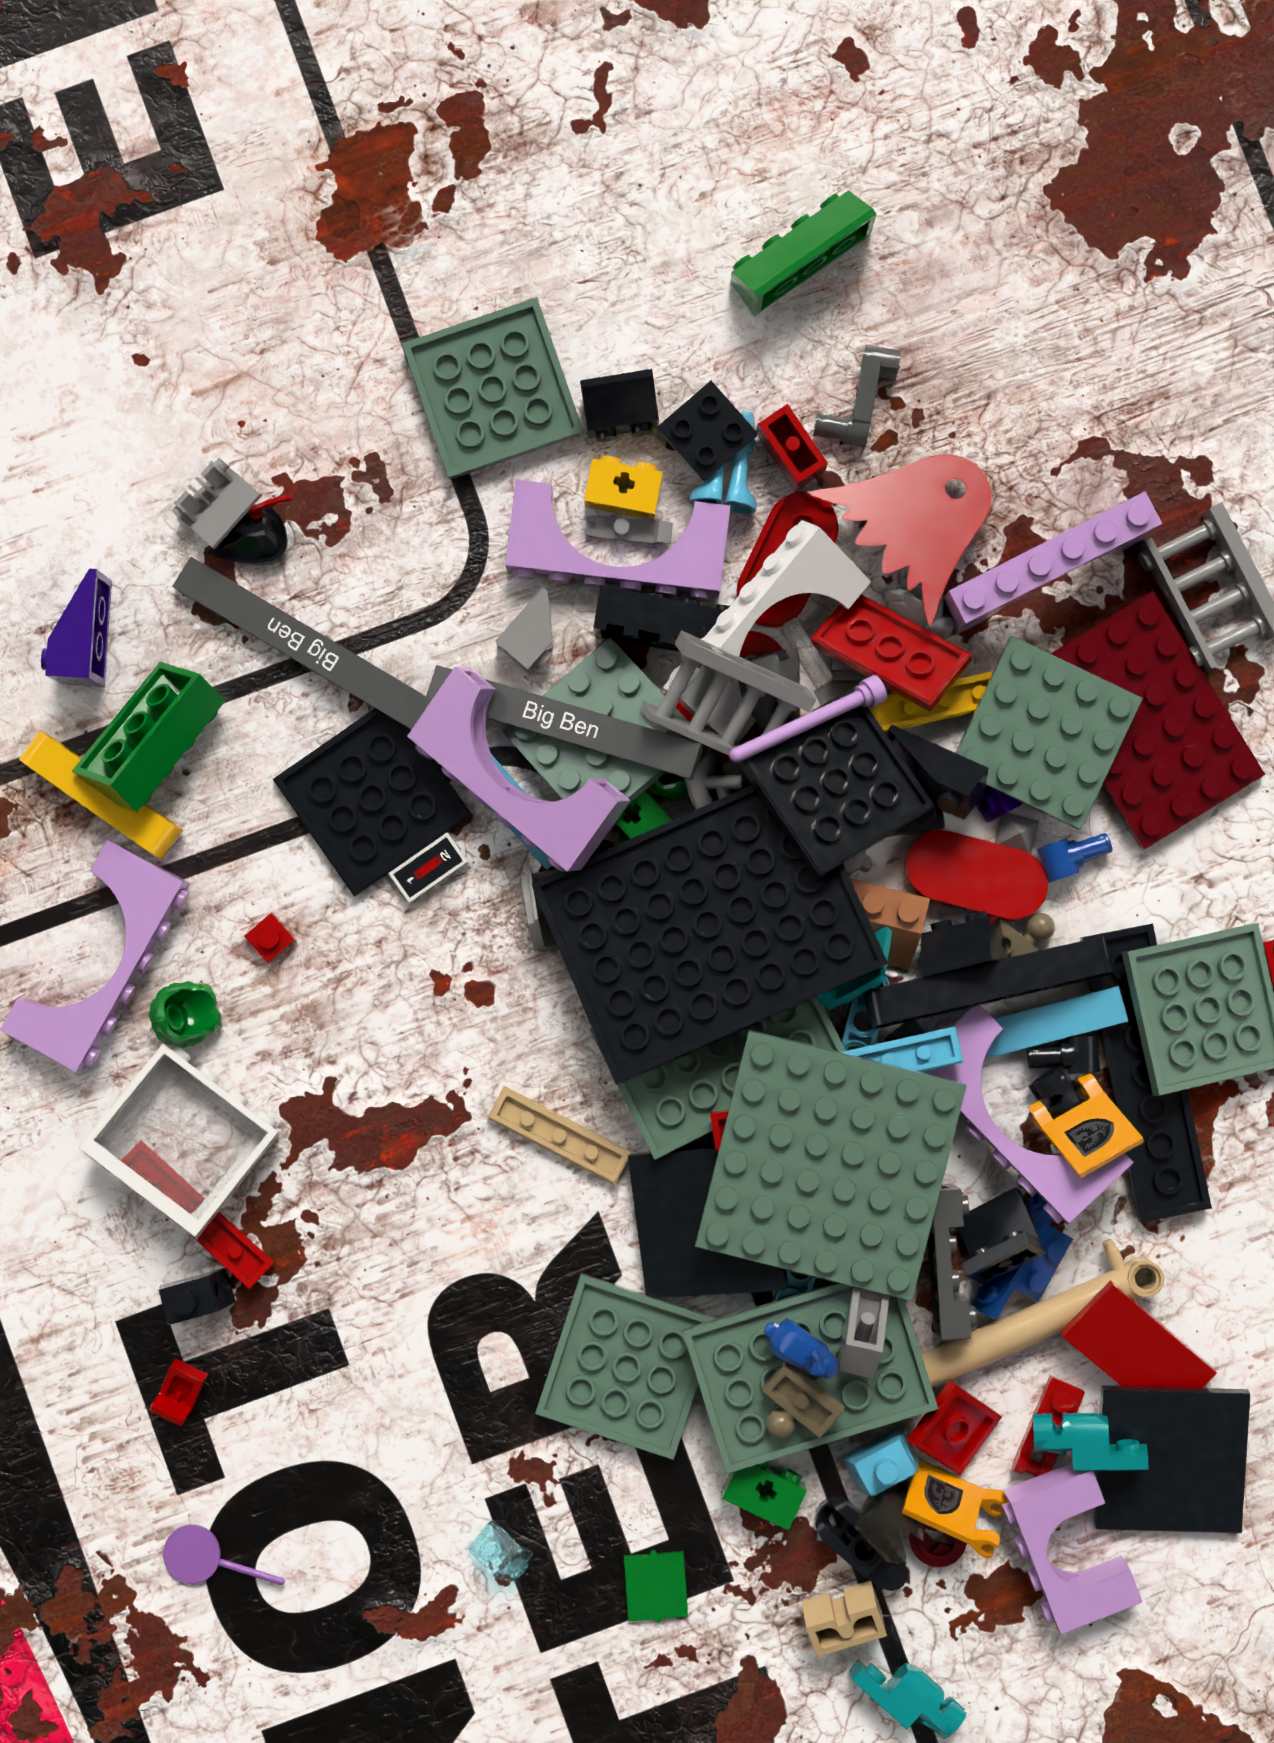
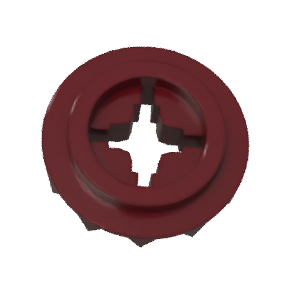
M917 1520L912 1521L908 1536L914 1555L921 1562L931 1567H946L955 1563L963 1555L967 1543L943 1533L951 1544L937 1542L932 1547V1538L925 1530L928 1529L929 1531L933 1530L936 1532L938 1530Z

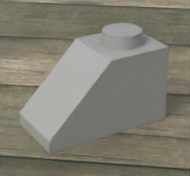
M543 587L495 641L503 652L529 674L534 668L540 671L553 656L549 652L553 648L550 597L548 591Z
M853 1286L840 1344L839 1371L874 1379L883 1354L890 1295Z

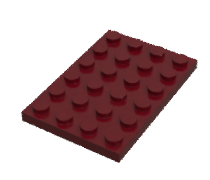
M1154 591L1147 593L1050 653L1143 698L1102 784L1103 789L1141 850L1147 849L1266 775L1200 666H1197L1195 658Z

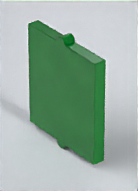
M651 1550L649 1554L624 1555L628 1621L655 1619L657 1623H660L665 1618L688 1617L683 1551L657 1553L656 1550Z

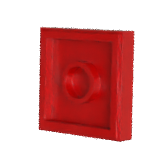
M949 1380L936 1398L938 1409L925 1413L907 1440L913 1446L960 1476L1002 1416Z

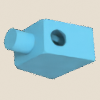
M902 1425L841 1457L858 1491L872 1497L917 1472L919 1457L913 1445L907 1440L908 1436Z

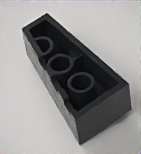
M600 585L593 626L595 638L605 640L611 637L613 641L680 652L675 645V641L681 630L701 639L716 624L718 616L730 606L717 604L716 608L702 606V602L693 599L682 598L678 601L668 599L662 594L649 592L644 594L622 587Z

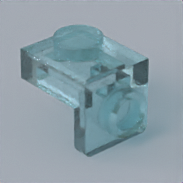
M494 1521L487 1523L468 1548V1551L495 1578L512 1582L525 1572L528 1567L527 1562L533 1556V1553L528 1548L519 1546Z

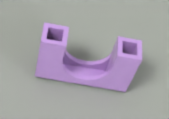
M1072 1462L1003 1490L1008 1502L1002 1505L1009 1525L1016 1524L1020 1536L1014 1538L1022 1558L1029 1557L1033 1567L1027 1570L1028 1576L1035 1592L1042 1590L1045 1598L1044 1602L1039 1603L1047 1623L1051 1624L1054 1622L1061 1635L1143 1602L1131 1569L1122 1556L1076 1572L1059 1569L1048 1561V1542L1055 1528L1072 1516L1105 1504L1093 1470L1073 1471Z

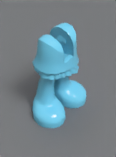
M743 410L742 416L755 429L753 412ZM755 439L732 458L730 483L725 505H731L730 512L752 514L756 512V499L747 488L749 455L755 453ZM725 465L702 485L693 489L689 499L691 505L694 506L695 501L722 504Z

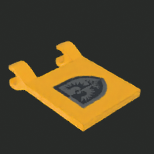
M1086 1073L1078 1078V1082L1082 1086L1080 1088L1081 1093L1087 1101L1054 1120L1041 1101H1037L1028 1107L1029 1112L1032 1114L1033 1124L1046 1135L1080 1179L1144 1142L1140 1133L1104 1093L1091 1073Z
M919 1459L918 1469L911 1476L901 1513L970 1544L977 1554L989 1559L993 1556L994 1548L999 1546L1000 1536L992 1530L975 1529L980 1505L989 1515L997 1518L1003 1513L1002 1505L1008 1502L1002 1490L983 1489Z

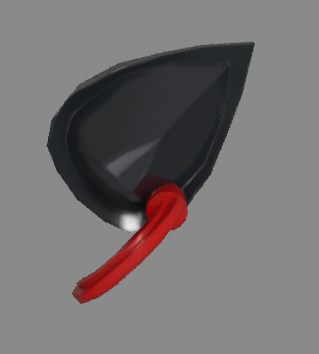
M281 495L253 505L217 547L209 550L208 554L228 561L254 566L272 565L280 561L287 551V531L280 515L271 507L288 503L293 500V496Z

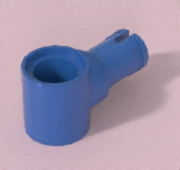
M1106 833L1079 842L1075 840L1068 841L1066 838L1037 849L1049 883L1079 872L1078 868L1083 867L1084 863L1113 851L1111 841Z

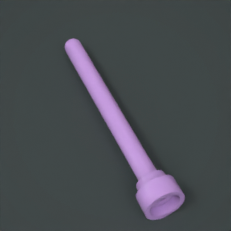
M872 675L860 681L853 693L733 748L729 753V757L735 763L741 762L860 705L873 708L884 703L887 700L885 686L876 675Z

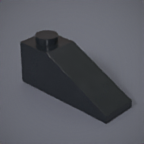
M891 725L888 729V738L926 791L935 807L945 813L965 820L985 793L989 768Z

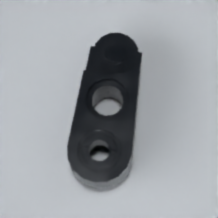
M834 1496L822 1501L815 1511L814 1518L818 1534L822 1540L881 1590L884 1588L885 1590L894 1591L904 1586L908 1577L906 1560L850 1501L843 1497ZM834 1512H839L843 1516V1521L839 1525H832L829 1521L830 1515ZM870 1540L873 1542L874 1545L871 1552L865 1555L856 1553L854 1550L859 1541Z

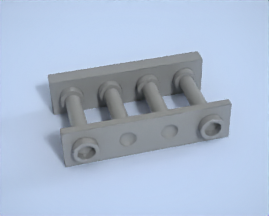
M1223 502L1209 508L1202 514L1204 520L1201 526L1158 548L1152 537L1138 546L1141 551L1138 553V558L1146 572L1151 571L1190 647L1189 650L1195 658L1197 666H1200L1203 673L1218 666L1213 657L1214 655L1256 634L1264 635L1266 641L1274 638V601ZM1207 538L1215 540L1220 550L1216 559L1173 580L1164 560ZM1224 570L1227 572L1231 571L1237 583L1234 590L1189 611L1180 592ZM1240 602L1248 604L1253 614L1250 622L1208 643L1205 642L1197 626L1198 623Z
M681 630L675 645L682 655L681 659L683 662L659 707L644 701L641 709L648 720L647 723L654 729L664 733L670 729L729 755L733 748L742 745L736 741L760 696L765 697L766 693L778 698L776 701L779 703L763 734L783 726L791 711H796L798 707L810 712L816 702V698L807 687ZM703 664L714 669L715 677L690 722L672 713L696 668H701ZM734 679H737L746 684L745 688L747 691L723 736L704 728L728 682L733 683Z

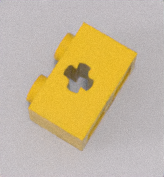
M602 455L600 460L592 458L584 506L586 508L655 521L663 472L656 471L657 466L644 462H637L636 466L621 464L622 460L613 456ZM622 479L629 480V486L633 489L628 488L627 493H620L619 486L615 484H621Z

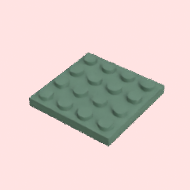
M537 297L402 343L449 480L584 434Z
M1010 636L955 753L989 768L987 787L1077 830H1081L1143 698L1017 637Z
M611 637L543 695L550 699L651 729L654 728L647 723L648 720L641 706L645 701L659 707L664 698L662 692ZM676 708L674 709L672 714L686 719ZM511 725L502 730L505 736L561 799H565L579 791L589 779L604 778L629 798L631 803L666 773ZM668 729L667 732H666V733L671 734V735H675V736L682 737V738H685V739H688V740H692V739H690V738H688V737H686V736H683V735H681V734H679V733H676V732H674V731H672V730H670V729Z
M1259 923L1122 952L1153 1096H1160L1274 1068V990Z
M581 1273L535 1414L674 1460L698 1386V1380L683 1335V1329L718 1318L658 1298H652L646 1294Z

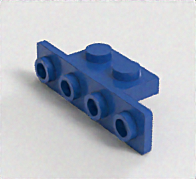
M1037 1193L1030 1197L1027 1207L1047 1253L979 1287L971 1305H974L977 1310L994 1320L998 1318L1013 1289L1038 1302L1073 1241V1238L1050 1226L1053 1219L1043 1209L1047 1203Z

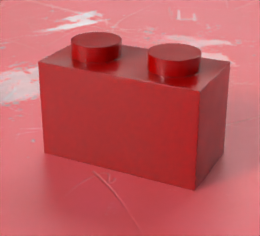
M788 404L757 424V436L795 492L825 473L828 462Z

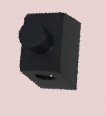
M225 1267L162 1284L158 1289L168 1325L218 1312L236 1302L229 1273ZM215 1285L217 1286V1289H218L219 1299L217 1298L216 1293H215V1288H214Z

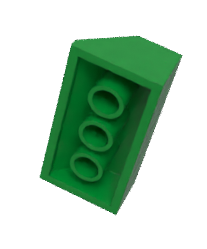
M849 190L840 197L837 193L831 195L820 205V211L811 217L808 214L801 216L791 225L792 230L782 237L779 234L774 235L762 245L763 250L757 255L751 257L749 254L737 261L732 267L734 271L731 272L730 283L753 315H758L871 235L877 215L874 209Z
M159 662L74 767L72 772L117 805L138 812L141 807L149 802L152 793L163 779L172 773L174 765L182 755L194 745L197 736L205 726L216 717L218 710L225 700L201 674Z

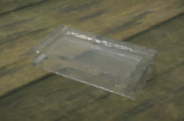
M793 618L783 625L780 632L791 649H798L800 664L817 691H820L830 684L833 676L798 620Z

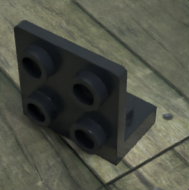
M712 380L657 426V438L665 447L671 444L703 481L708 480L757 437V431Z
M1013 1188L970 1210L969 1217H963L964 1226L958 1227L970 1256L969 1260L961 1263L965 1275L983 1285L1047 1253L1024 1197L1017 1188Z

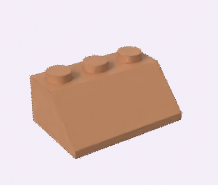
M850 878L874 933L886 926L892 931L888 964L909 969L922 934L930 898Z

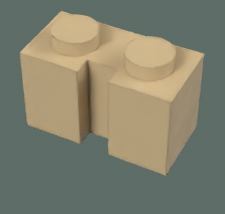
M870 1580L843 1588L844 1596L832 1600L830 1594L826 1593L801 1601L806 1630L816 1657L887 1636L881 1607Z

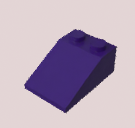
M88 569L50 634L47 648H43L41 653V668L46 670L45 676L61 684L105 687L112 580L97 569Z

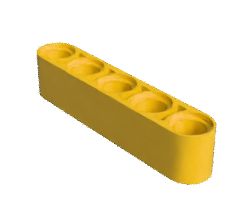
M39 730L19 760L149 853L163 860L183 830L148 804L141 807L138 812H135L111 801L72 772L82 759L80 756L44 731Z

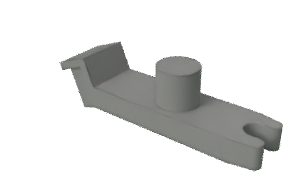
M606 516L586 517L588 523L595 524L594 529H586L584 531L588 537L652 545L671 544L672 522L661 520L652 522Z

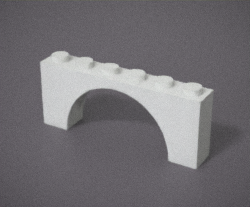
M801 520L798 525L790 529L785 541L775 553L766 558L761 570L751 581L742 587L737 599L718 616L716 624L701 639L740 656L742 645L752 625L763 612L776 602L796 594L817 593L824 595L831 602L849 609L871 581L820 527ZM703 664L701 668H696L679 700V703L693 716L715 677L714 669ZM680 666L674 669L669 681L664 685L663 688L668 691ZM734 679L733 683L728 682L705 725L706 729L722 736L742 700L737 679ZM752 715L748 718L736 742H739L757 721Z

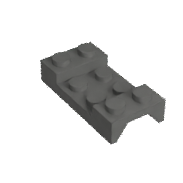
M953 1183L941 1185L927 1240L933 1330L940 1331L941 1340L971 1338V1328L977 1327L975 1306H971L970 1301L959 1292L958 1270H954L951 1263V1255H957V1241L955 1232L951 1233L949 1227H963V1217H969L968 1196L963 1195L962 1190Z

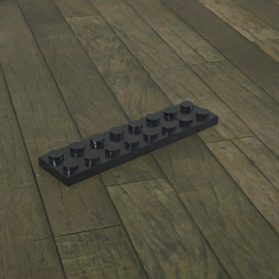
M1153 923L1080 937V941L1105 937L1114 973L1088 980L1090 991L1092 993L1119 986L1128 1017V1022L1099 1029L1113 1102L1144 1140L1142 1144L1125 1153L1134 1162L1127 1170L1138 1222L1142 1223L1212 1209L1188 1090L1153 1096L1122 952L1157 945Z

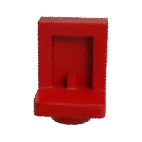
M175 1358L168 1370L159 1394L150 1407V1411L167 1421H171L179 1426L183 1425L196 1404L208 1374Z

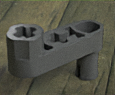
M866 344L852 416L849 415V419L817 412L813 435L842 439L844 444L866 447L878 380L896 381L901 350Z

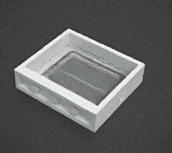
M162 1044L78 1148L197 1240L279 1136L278 1131L274 1128L277 1122L261 1110L256 1115L245 1105L249 1101L236 1090L231 1088L227 1093L217 1085L220 1079L204 1066L200 1070L188 1063L191 1057L180 1047L173 1045L170 1049L165 1044Z

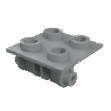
M220 458L215 462L211 460L210 464L201 473L207 480L205 483L199 477L195 478L202 485L198 491L191 485L188 486L195 495L192 496L185 491L177 501H174L176 506L171 510L213 549L217 547L262 496Z

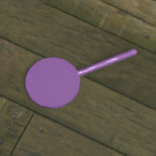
M189 1524L176 1529L168 1537L164 1545L163 1559L165 1566L175 1579L183 1583L196 1584L203 1582L215 1573L218 1566L278 1585L285 1583V1579L221 1559V1549L217 1538L210 1530L200 1525Z

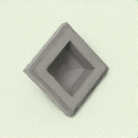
M1006 813L1002 817L995 843L1031 853L1039 821Z

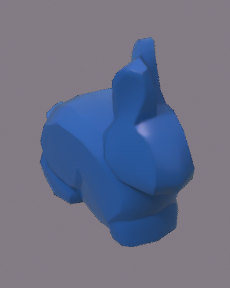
M786 1318L780 1324L769 1322L766 1325L764 1333L770 1339L769 1347L773 1354L781 1360L806 1370L809 1374L822 1378L832 1379L838 1374L840 1364L827 1345L810 1335L809 1332L796 1322Z

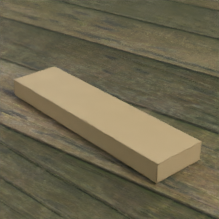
M505 1085L487 1117L495 1123L614 1185L628 1161V1155L632 1153L626 1148Z

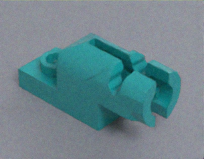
M1064 1412L1061 1424L1058 1426L1053 1421L1052 1413L1033 1414L1035 1452L1066 1455V1451H1072L1073 1471L1149 1470L1147 1444H1139V1441L1133 1439H1123L1117 1441V1444H1109L1107 1416L1098 1413Z
M858 1659L849 1669L852 1681L906 1730L917 1719L919 1723L937 1733L941 1738L946 1739L960 1727L966 1718L967 1713L964 1711L965 1709L951 1697H947L944 1700L943 1689L916 1666L904 1663L887 1683H884L887 1679L886 1676L872 1663L866 1666Z

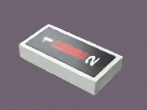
M447 832L388 874L407 901L411 903L469 861Z

